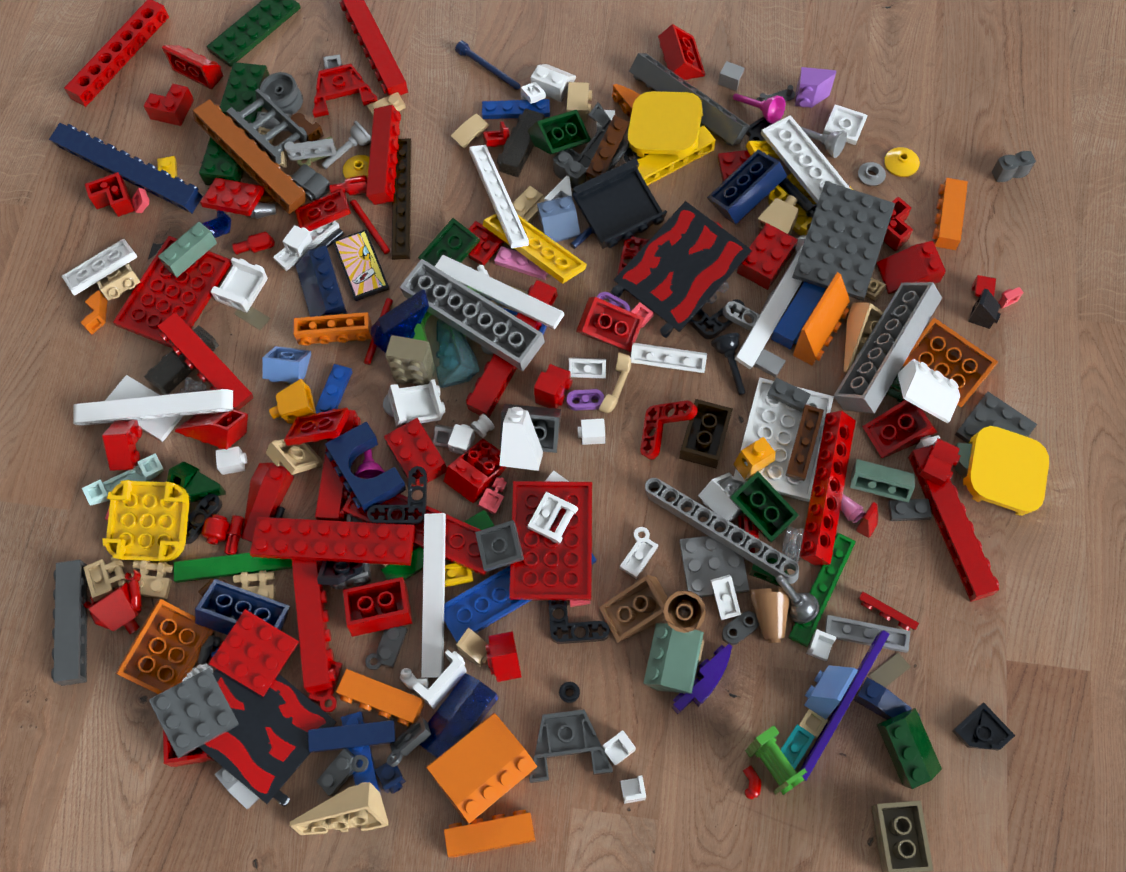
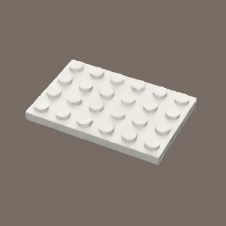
M759 377L741 450L764 437L775 451V461L761 469L759 473L780 495L809 502L826 413L831 412L834 396L797 387L811 394L806 405L824 410L806 479L801 481L787 477L785 474L803 411L800 412L768 397L767 394L774 381ZM735 469L732 482L742 484L745 480L738 470Z

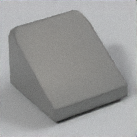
M340 55L323 57L325 69L342 66Z
M436 425L432 440L433 444L448 448V442L454 427Z

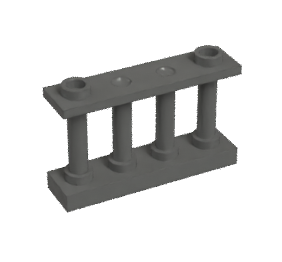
M256 89L255 102L241 112H236L231 107L226 113L237 127H241L249 139H253L256 142L258 148L265 151L269 158L279 165L281 163V152L285 149V143H294L296 140H299L301 143L306 142L307 133L304 128L299 127L275 105L266 93ZM260 106H263L268 111L253 123H248L244 119ZM273 117L280 122V124L265 135H261L256 130ZM285 128L292 134L278 146H273L269 143L270 139Z

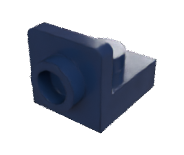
M386 762L374 769L386 793L391 792L393 794L403 788L402 784L406 781L398 765L391 767Z

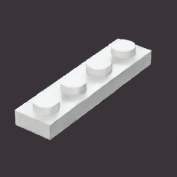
M333 221L310 231L313 243L306 253L316 248L340 228L339 224ZM285 248L273 257L285 271L289 270L301 259L286 251Z
M633 343L631 363L704 373L707 353Z

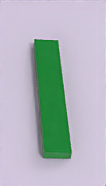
M485 509L464 521L480 530L495 526ZM419 547L412 551L410 566L388 565L381 569L386 579L403 577L406 580L420 572L423 568L424 549Z
M840 533L836 534L831 564L821 566L809 592L818 600L819 612L810 622H795L788 637L789 639L805 647L809 645L856 543L855 540Z
M250 553L177 561L174 562V582L241 575L242 572L251 574L259 573L262 570L268 572L292 569V559L252 557Z

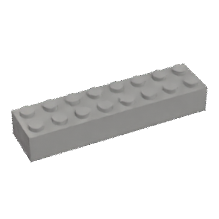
M423 259L420 260L399 287L404 297L521 371L525 370L545 343L543 334Z
M933 282L901 283L833 395L843 410L867 413L876 412L897 373L900 371L942 299Z

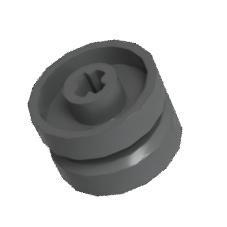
M284 72L273 73L261 83L260 91L266 93L270 100L284 113L293 115L301 108L303 95L290 74Z

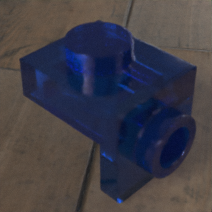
M218 210L217 218L202 224L212 232L214 238L230 233L231 218L223 211Z

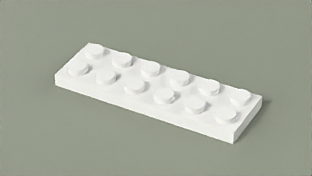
M791 115L761 130L763 138L816 204H818L825 181L851 189Z

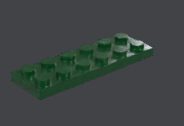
M262 0L207 45V49L229 67H232L234 62H238L301 8L300 4L295 0Z

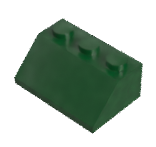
M577 110L539 120L527 130L534 146L550 155L591 141Z
M759 471L750 475L730 496L731 501L770 543L799 516Z
M916 708L877 724L903 786L914 789L931 781L942 770Z

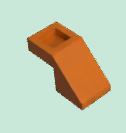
M99 290L85 301L92 312L80 322L91 335L106 323L108 300Z

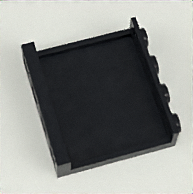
M636 158L573 189L572 196L602 249L606 247L612 248L618 244V241L622 239L626 241L633 237V234L637 232L642 233L653 224H661L667 214L666 210L662 212L638 170L639 163Z

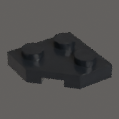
M323 561L317 577L318 584L339 585L361 574L365 563Z
M984 702L952 730L967 748L998 751L1015 737V734Z

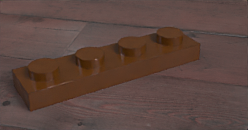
M615 115L613 116L586 171V176L593 179L606 173L630 122Z
M809 405L804 406L785 476L805 481L821 424L823 409Z

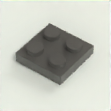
M513 520L475 532L483 569L486 572L524 560L516 524Z

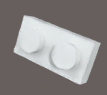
M731 575L710 580L721 620L741 615Z

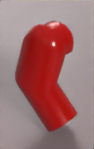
M750 765L743 772L749 780V788L745 790V795L751 800L760 795L762 781L752 765Z

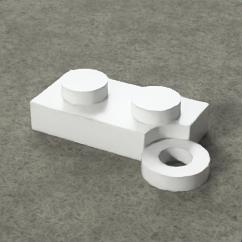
M639 527L635 530L634 539L637 542L620 565L621 570L635 579L638 578L658 548V544L649 539L650 533L645 527ZM639 532H644V533H645V537H644V538H640V537L638 536V533H639Z

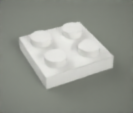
M834 105L823 135L844 130L847 132L846 142L856 145L868 115Z

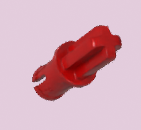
M237 515L231 517L232 520L229 532L226 533L228 537L224 553L227 555H234L237 552L239 539L242 538L241 530L244 517Z

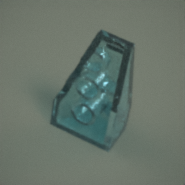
M438 319L437 341L439 342V351L436 352V357L439 358V366L436 367V374L441 388L469 382L479 371L476 356L463 333Z

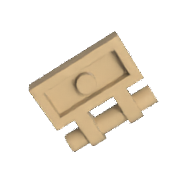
M113 556L111 557V563L106 564L101 559L83 567L92 599L95 602L114 591L113 587H120L124 583H128L123 573V562L120 559L113 558ZM115 572L116 576L110 578L109 573Z
M135 560L133 568L140 569L141 579L138 581L141 596L167 599L172 580L165 578L166 572H174V565H168L167 562L152 563L150 561ZM149 570L157 571V575L149 576Z
M262 570L259 573L251 574L242 572L241 575L233 576V582L242 583V589L275 600L274 584L268 585V580L275 579L274 571L267 572ZM259 581L260 583L259 586L250 587V582Z

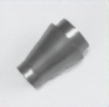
M258 202L251 214V218L258 219L276 215L275 204Z

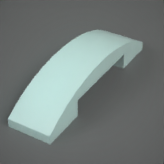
M156 453L138 461L139 465L134 469L123 472L105 482L98 480L83 487L82 490L88 503L95 505L110 501L107 499L109 491L112 492L115 486L121 483L120 481L149 482L164 470Z

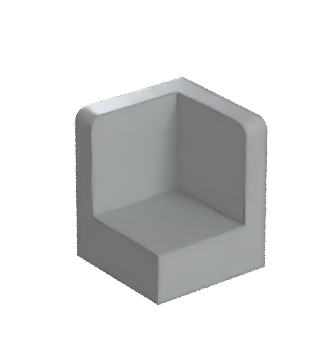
M726 61L720 72L718 85L737 91L739 80L745 68Z

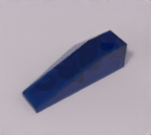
M425 290L419 291L380 317L371 327L374 344L386 353L391 335L414 338V329L417 324H421L429 308Z

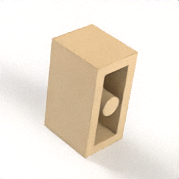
M569 82L567 112L577 110L582 121H587V116L591 112V104H588V101H592V90H589V83Z

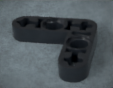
M738 299L732 300V301H735V302H737V303H739V304L745 306L744 303H743L741 300H738ZM723 308L711 317L700 309L697 314L702 319L700 321L691 319L688 322L705 339L715 338L734 323L730 320L725 323L718 320V317L724 316ZM706 327H707L708 329H711V328H712L713 331H712V332H711V331L706 332Z
M416 466L409 471L408 505H374L367 512L369 520L372 523L418 525L423 523L424 514L427 511L428 476L425 469ZM420 471L423 477L419 478V484H424V486L412 487L413 484L417 485V480L415 477H413V475H416L417 472ZM414 491H422L423 497L420 500H414L412 498ZM376 510H379L381 514H386L385 510H388V520H386L385 516H378L376 520L372 514H375ZM394 510L402 511V517L399 520L392 519L391 515ZM405 510H408L409 514H415L416 510H419L422 516H419L417 520H415L414 516H408V520H406Z
M206 495L188 516L187 533L189 532L191 535L189 537L186 536L185 544L193 543L201 534L205 519L214 514L216 515L220 511L222 501L217 495ZM210 501H212V502H215L216 504L213 506V505H209L208 503H209ZM203 508H205L206 510H208V511H209V514H207V513L203 510ZM203 514L204 520L201 523H195L196 516Z
M548 600L550 634L553 642L557 644L598 642L608 638L610 629L606 622L568 623L567 600H560V604H556V600ZM554 610H563L564 616L561 619L554 618ZM599 626L606 630V632H603V636H599L598 632H592V637H589L588 627H592V631L598 630ZM568 628H571L572 638H569V634L562 635L561 639L554 635L558 629H561L563 633H568ZM576 628H584L586 630L585 636L582 638L576 637L574 634Z

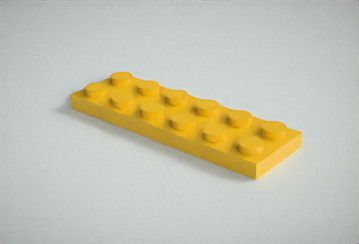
M496 213L484 219L483 226L509 245ZM518 215L529 240V245L514 248L562 284L586 269V263Z

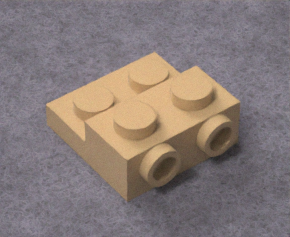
M127 263L99 280L97 284L109 301L118 298L124 291L135 288L140 283V280L130 263Z
M284 439L274 440L268 445L266 454L276 466L284 465L291 475L320 467L323 463L322 459L307 442L301 445L287 446Z

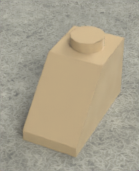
M468 628L456 644L460 654L479 667L483 663H488L486 651L488 643Z

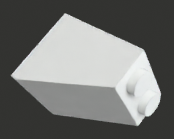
M520 407L508 408L503 421L500 466L539 471L543 450L529 412Z

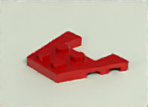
M350 63L318 72L317 92L312 112L314 118L329 115L326 104L327 100L360 93L363 106L376 102L378 99Z

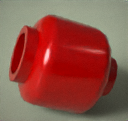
M214 514L205 519L201 535L207 539V543L218 545V542L227 540L228 536L226 533L229 532L230 523L226 517Z

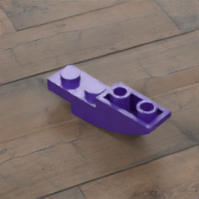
M730 643L726 647L721 645L713 653L715 656L710 661L705 659L698 666L700 670L697 675L701 680L698 678L694 680L692 694L680 693L673 699L675 703L672 709L677 714L692 701L699 707L714 691L727 667L732 650Z

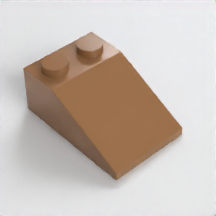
M646 575L601 605L599 609L616 641L619 643L664 620L663 609L668 597L657 577Z

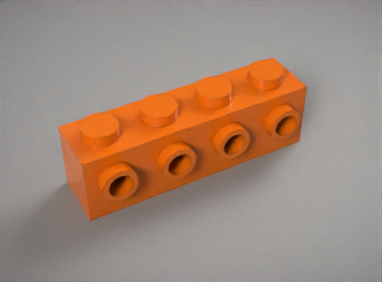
M368 312L294 318V336L298 344L304 346L315 343L328 344L330 342L345 343L352 340L365 341L372 339V322Z

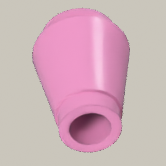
M843 494L840 509L848 521L856 523L865 514L863 507Z

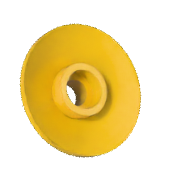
M897 147L891 149L886 154L884 164L891 174L898 177H908L916 173L920 161L912 150Z
M356 155L348 159L343 166L345 179L362 175L368 178L370 157Z

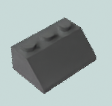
M504 404L501 412L500 448L503 421L508 408L520 407L523 410H528L543 452L557 453L561 409Z

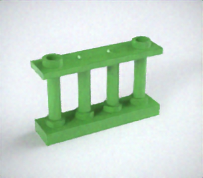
M772 726L756 737L745 752L750 758L753 755H756L757 758L760 757L779 785L773 792L776 795L781 791L784 795L804 781L802 776L807 771L805 768L798 773L795 771L775 743L777 741L775 737L779 734V731L775 726Z

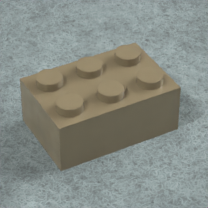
M391 335L385 356L394 381L401 384L412 383L416 386L429 384L435 371V363L429 341Z
M921 801L882 803L871 806L882 872L934 871Z

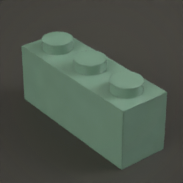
M198 222L158 257L164 267L177 278L217 242L212 232L201 222Z
M856 459L851 473L850 488L909 503L915 488V474Z

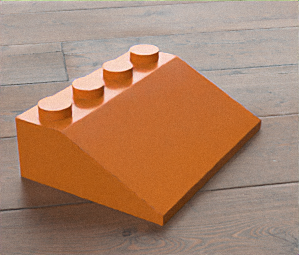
M836 273L802 328L793 353L794 357L813 366L816 360L820 361L825 352L822 349L824 346L828 347L833 339L832 333H837L842 324L840 323L841 318L845 319L850 311L848 308L850 299L840 273Z
M933 318L920 335L903 367L912 359H915L920 363L924 362L930 369L939 371L949 380L953 379L959 386L960 398L957 405L962 408L998 364V361L936 318Z
M159 599L115 674L156 694H160L181 683L183 678L187 676V673L192 671L198 660L202 645L212 635L214 630L195 624V616Z
M493 713L426 768L462 819L470 824L538 766L496 713Z

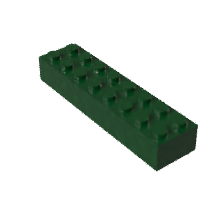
M233 63L220 104V108L226 116V111L231 107L236 112H241L256 101L255 90H260L261 83L269 76L266 65ZM263 106L257 108L244 119L248 123L255 122L257 112H261ZM210 137L199 171L204 184L211 186L215 178L241 182L244 169Z

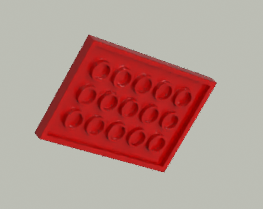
M168 236L113 323L115 326L171 348L173 345L169 341L165 342L159 336L158 325L176 312L192 329L212 297V288L214 286L218 287L232 262L231 259L207 251L176 278L164 267L158 257L178 240Z
M513 481L512 520L516 524L524 560L512 563L510 566V600L591 601L592 482ZM546 492L578 508L561 536L563 539L560 544L528 529V524ZM560 509L550 531L555 533L566 512L565 509Z

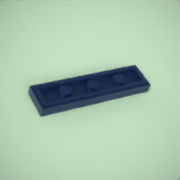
M394 720L308 730L309 752L396 743Z

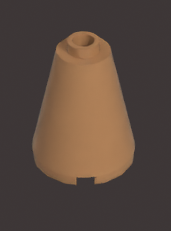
M782 587L749 590L763 638L768 639V643L781 642V638H785L790 597Z
M680 590L667 598L663 613L671 628L675 631L686 633L696 630L701 626L705 619L706 608L703 600L696 593Z

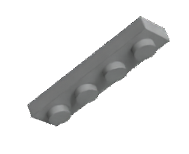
M831 615L826 617L825 633L835 636L838 640L871 646L877 634L884 630L890 635L882 648L904 653L909 651L910 631Z

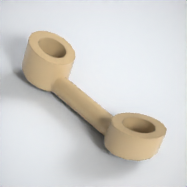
M618 352L616 371L621 373L612 395L608 394L604 398L599 411L610 413L615 408L631 369V357L629 355Z

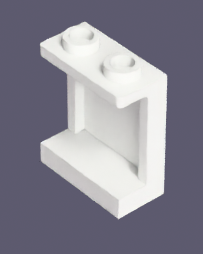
M232 258L233 267L220 288L214 286L211 294L216 301L247 313L268 277L263 267L257 264H249L241 258Z
M435 379L430 380L429 384L399 388L398 384L390 385L388 397L396 427H401L416 418L419 419L420 423L441 420L443 413H445V405L440 400V387L436 385Z
M446 650L445 655L451 664L428 690L419 682L413 687L416 694L433 710L467 672L464 666L466 663L456 651L451 653L449 650Z

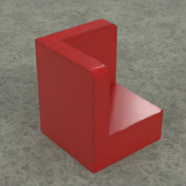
M977 275L972 284V291H975V296H980L985 288L994 297L996 278Z

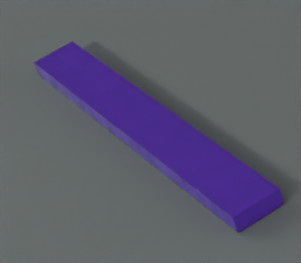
M880 631L875 637L842 700L832 712L801 766L799 772L804 768L807 771L802 776L804 781H807L890 634L886 631Z

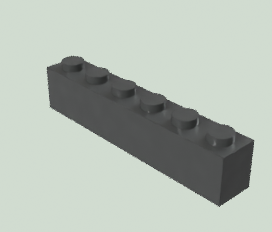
M81 560L56 563V570L53 573L56 583L53 590V598L55 600L53 619L55 620V628L52 630V637L54 639V648L52 649L54 668L51 671L53 682L61 686L87 682V608L84 607V603L88 601V582L83 568L87 564Z

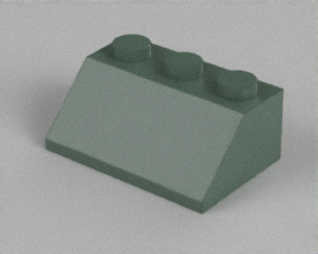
M656 623L643 684L657 691L692 694L704 632L693 630L682 633L675 631L667 623Z

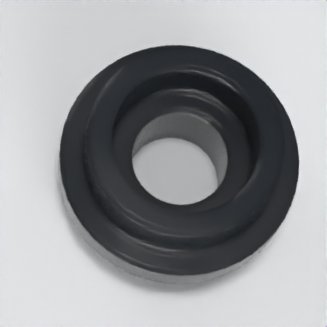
M565 682L559 689V696L564 702L573 703L579 698L580 689L574 682ZM568 689L574 692L572 696L566 695Z

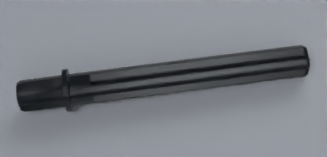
M786 177L779 185L788 195H792L798 200L797 204L806 212L808 217L813 218L817 205L813 204Z

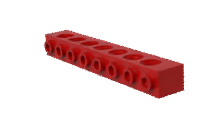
M146 0L64 87L70 99L86 107L149 38L156 33L162 24L166 22L169 16L164 5L154 0Z
M842 410L826 413L800 551V557L814 566L830 565L856 423L855 419Z

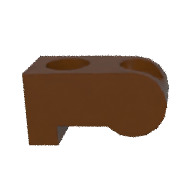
M296 113L291 117V120L299 127L304 128L307 133V141H317L324 136L321 126L317 122L312 125L306 120L304 114Z

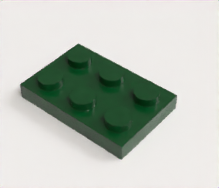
M452 218L418 259H423L434 267L442 255L461 263L480 242V239Z

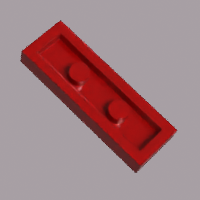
M862 591L858 597L862 601L860 605L869 610H872L874 607L880 611V616L889 621L891 618L899 621V627L907 631L910 628L913 630L917 629L919 625L917 621Z

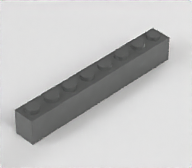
M647 53L637 54L629 70L636 80L645 82L646 87L651 90L689 92L697 95L702 102L703 110L700 125L707 126L711 129L710 132L712 134L724 138L723 141L730 146L741 143L750 127L747 123Z

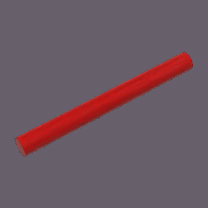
M355 199L351 200L350 205L385 255L388 254L390 249L358 202Z
M386 298L365 356L364 363L370 365L391 309L393 300L390 298Z

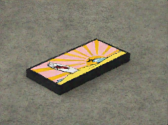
M367 230L333 241L355 301L389 290Z

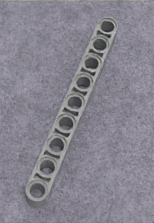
M650 478L646 481V494L652 502L775 577L783 575L789 584H793L798 580L799 566L791 558L660 479ZM652 488H659L656 492L650 491ZM670 497L675 498L672 502L666 501ZM685 507H690V508H692V509H691L690 511H688V512H684V511H683V509H684ZM702 517L708 518L705 522L699 521ZM719 527L725 528L723 532L716 531ZM736 537L742 539L739 543H735L732 540ZM751 548H758L760 551L751 553L749 550ZM770 558H774L777 560V562L774 564H770L767 562V560ZM786 569H792L795 571V573L792 575H788L784 571Z

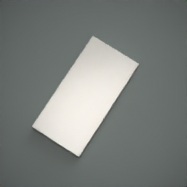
M122 239L62 275V278L75 296L137 258V255L126 240Z
M126 375L105 401L160 395ZM183 416L138 420V425L141 426L142 430L163 442Z

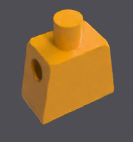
M302 379L277 393V406L269 409L273 419L281 416L289 424L293 423L296 417L316 413L311 389Z
M762 437L741 450L733 465L745 480L753 473L775 461V451L767 440Z

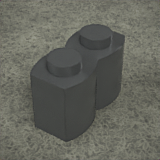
M560 151L553 157V171L555 175L562 180L569 176L572 189L586 182L585 167L581 163L574 161L569 153Z
M1021 151L1015 155H1005L997 160L992 174L996 182H1006L1012 178H1023L1030 173L1036 160L1031 151Z
M303 164L291 176L293 182L304 189L305 197L310 201L322 198L330 191V182L306 164Z

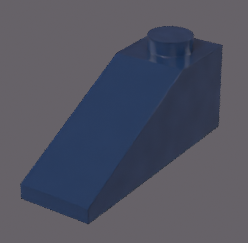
M868 677L862 682L853 698L855 702L886 720L912 709L887 688Z

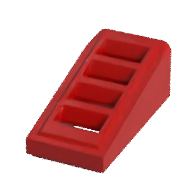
M875 502L871 503L856 528L857 532L868 538L871 537L878 525V507Z

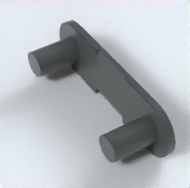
M789 85L786 90L766 95L761 93L760 97L756 100L766 101L768 98L778 95L783 97L786 102L794 99L795 92L793 91V86Z

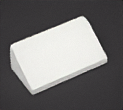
M570 357L568 371L571 372V377L606 378V359Z

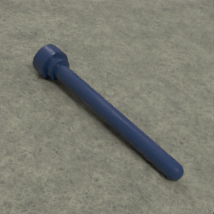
M463 40L458 42L455 52L461 56L467 55L514 89H520L518 82L471 51L466 42Z

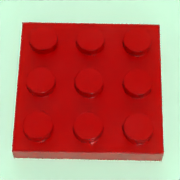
M245 609L209 664L264 697L299 641Z

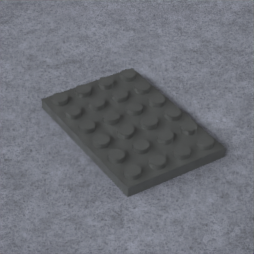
M825 181L792 278L827 289L838 272L842 276L848 296L863 301L895 203Z

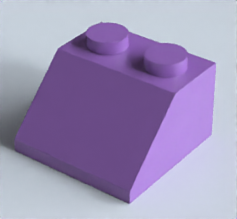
M801 67L796 88L795 106L812 108L830 96L836 70Z

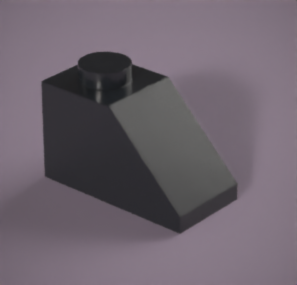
M984 288L975 302L968 322L990 329L993 323L997 324L1001 313L998 312L1000 304L988 289Z

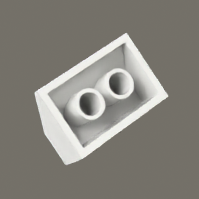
M912 359L897 373L903 399L948 423L960 398L958 384L953 379L949 380L944 377L939 371L930 369L924 362L920 363Z

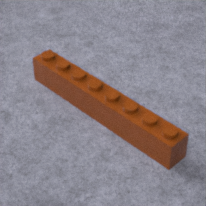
M209 99L193 109L194 121L260 186H263L264 190L288 214H291L305 203L304 189L301 186H297L290 175L285 174L276 162H273L265 151L258 148L256 142L253 139H249L241 127H237L231 117L226 116L217 104H214Z

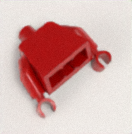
M133 570V577L127 572L125 579L130 582L124 583L97 602L90 597L92 603H84V607L89 609L94 624L110 629L113 632L123 626L129 634L134 633L140 628L134 619L141 612L142 607L141 591L138 582L141 579L139 571Z

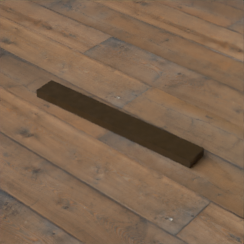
M411 138L398 139V163L396 164L395 193L392 202V260L410 259Z

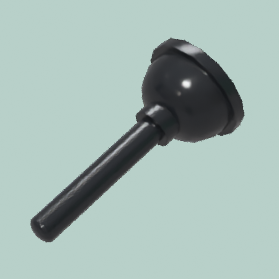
M729 333L719 336L711 341V346L717 352L724 354L725 358L728 359L739 395L745 394V388L736 360L734 359L736 355L735 350L739 346L740 334Z

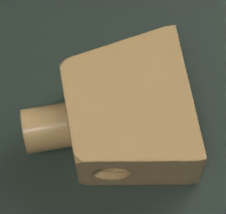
M788 195L785 202L776 198L759 216L758 227L763 229L766 223L791 235L798 218L799 209L794 207L798 200L792 195Z

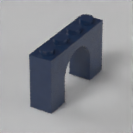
M367 421L325 443L328 450L325 454L330 462L334 461L336 464L334 469L339 478L343 476L345 479L343 484L347 492L350 493L352 491L355 496L352 499L356 507H361L364 513L368 512L370 507L380 505L406 490L405 483L395 467L371 479L359 478L351 472L353 461L360 454L378 445L377 438Z

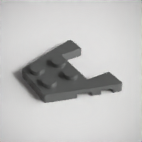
M598 102L588 115L600 124L601 128L581 154L572 148L564 150L572 156L574 161L581 163L585 167H589L611 122L609 116ZM622 138L606 172L614 168L629 148L624 138Z
M584 709L542 715L533 759L538 767L531 772L530 783L549 781L547 758L588 752L591 753L594 775L613 773V768Z

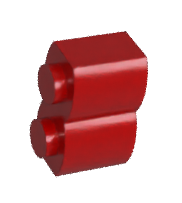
M937 438L930 449L919 476L940 486L944 482L948 483L953 475V472L950 471L952 465L956 466L961 457L958 454L960 448Z

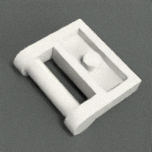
M546 492L528 524V529L560 544L563 539L561 536L578 508ZM563 508L566 512L554 533L550 531V528L560 509Z

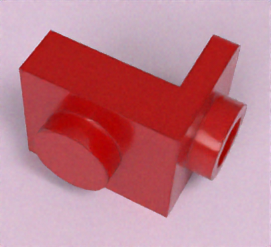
M504 121L500 122V130L483 132L486 146L497 147L498 145H507L509 128L505 126Z

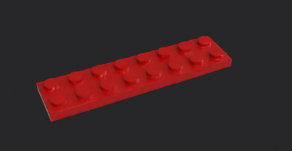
M351 493L342 511L363 522L372 523L367 516V512L364 513L361 507H356L352 499L355 496ZM398 494L380 505H408V497ZM427 506L426 514L442 513ZM376 510V513L372 514V516L376 520L378 516H385L386 520H388V510H385L386 514H381L379 510ZM394 510L391 515L392 519L399 520L402 517V511ZM405 510L406 520H408V516H414L415 520L422 516L419 510H416L415 514H409L408 510ZM446 514L445 559L485 576L486 571L483 569L475 532L481 530ZM423 522L415 525L413 544L424 549Z
M257 517L250 555L261 558L410 566L416 528L415 525Z

